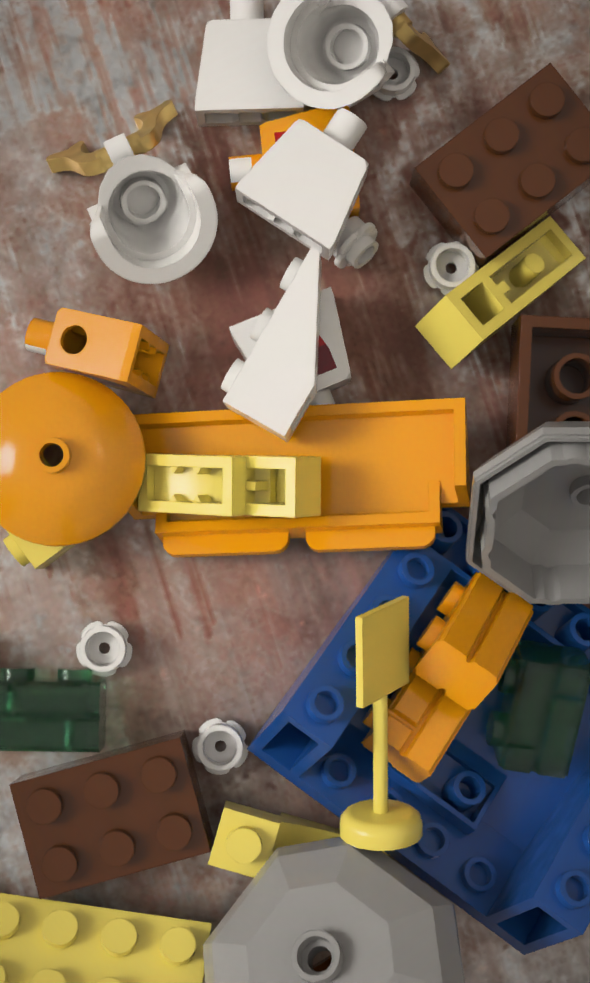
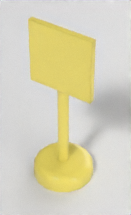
M404 595L355 617L356 707L365 708L373 703V799L359 801L348 806L340 815V838L351 846L371 851H393L407 848L418 843L423 836V824L419 811L407 803L388 799V694L409 683V596Z

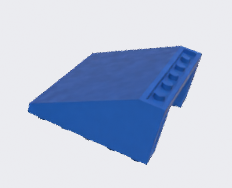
M442 508L443 533H436V539L430 547L426 549L391 550L247 748L248 751L339 818L348 806L359 801L373 799V753L361 743L370 730L362 721L373 703L365 708L356 707L355 617L402 595L409 596V650L412 647L418 652L422 650V648L416 645V642L436 615L442 619L445 615L436 609L445 594L456 581L465 587L476 572L479 573L477 569L466 561L465 553L469 520L453 508ZM531 604L533 605L534 613L498 684L475 710H471L430 777L420 783L414 782L392 767V764L388 762V799L407 803L419 811L423 824V836L418 843L412 846L384 852L523 955L583 935L590 923V609L583 604ZM394 692L388 694L389 699L391 698Z

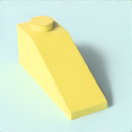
M549 216L446 294L415 327L450 369H452L578 266L586 257L553 218Z

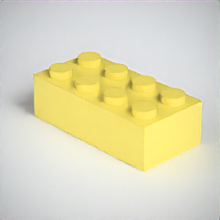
M0 893V983H204L203 944L211 935L212 923Z

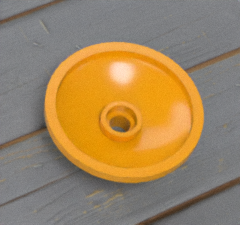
M47 372L33 375L14 383L1 392L0 525L13 535L32 543L46 546H71L93 540L119 523L131 509L140 492L146 468L144 438L135 416L125 402L104 384L92 378L69 372ZM51 445H58L63 450V459L58 465L49 467L43 461V452Z

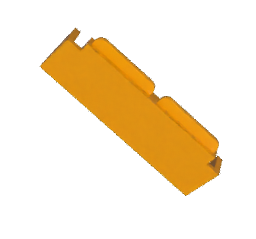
M465 397L309 405L289 442L282 440L230 409L133 414L144 438L146 454L321 457L320 516L287 518L138 511L137 496L133 506L128 511L134 520L156 519L155 534L163 543L166 552L172 557L279 554L288 548L290 539L306 538L310 549L318 553L426 549L434 543L436 533H443L442 508L470 507L468 428Z

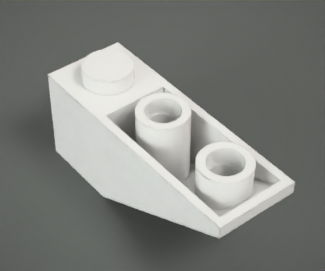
M313 246L310 248L304 261L295 257L290 263L280 283V288L286 292L275 311L267 307L262 312L250 335V338L256 341V344L245 362L239 358L234 361L221 385V389L227 392L223 403L228 409L286 442H289L317 393L322 262L320 250Z

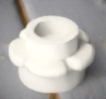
M392 47L387 63L397 72L398 76L396 79H389L379 91L373 94L376 98L383 101H390L392 98L404 100L411 96L417 87L415 79L420 74L419 64L409 52L400 47Z
M358 216L348 218L333 253L335 257L334 264L338 268L342 269L346 266H353L356 269L361 268L375 255L379 247L378 242L375 241L378 231L372 222L364 223Z
M459 241L441 242L433 246L427 253L426 259L428 264L424 267L423 273L426 282L431 288H438L443 295H446L477 272L479 266L476 264L472 252L466 246L460 244ZM454 264L456 271L452 274L448 273L446 265Z
M95 621L87 625L81 632V642L76 646L77 658L81 665L90 668L94 675L101 677L114 675L117 668L125 667L129 663L133 652L132 645L127 641L129 637L127 630L121 624L110 621L107 624ZM104 642L110 646L109 652L105 654L99 649L100 644Z
M213 718L200 726V734L193 740L192 751L196 761L202 762L208 772L223 775L227 774L232 767L238 768L244 763L248 755V746L244 742L246 733L240 724L233 720L222 722L220 718ZM217 741H224L226 749L218 751L215 747Z

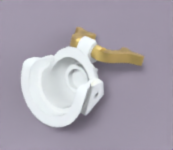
M281 0L272 15L268 28V59L277 81L294 99L318 109H337L345 106L351 108L379 91L395 73L387 63L393 45V36L426 61L438 74L444 71L450 65V62L425 32L421 34L412 26L413 22L404 13L408 8L404 0Z
M166 100L150 111L135 115L134 120L139 130L128 136H125L124 133L103 142L105 146L89 153L84 141H79L67 150L46 157L52 173L75 171L83 176H95L107 172L99 187L98 204L87 208L92 220L89 224L91 241L99 257L110 270L124 279L141 284L166 283L188 274L206 257L213 245L217 232L218 213L216 203L206 182L198 177L197 174H192L186 163L173 167L161 158L145 155V153L158 145L161 141L164 127L178 115L172 100Z

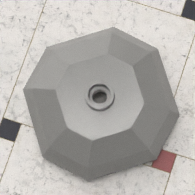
M590 421L545 422L488 459L473 472L465 553L466 561L508 592L517 594L530 604H590Z
M340 837L276 848L203 944L205 983H465L454 905L382 851L359 849L347 844ZM321 951H329L332 957L330 966L322 972L314 971L313 959L316 954Z

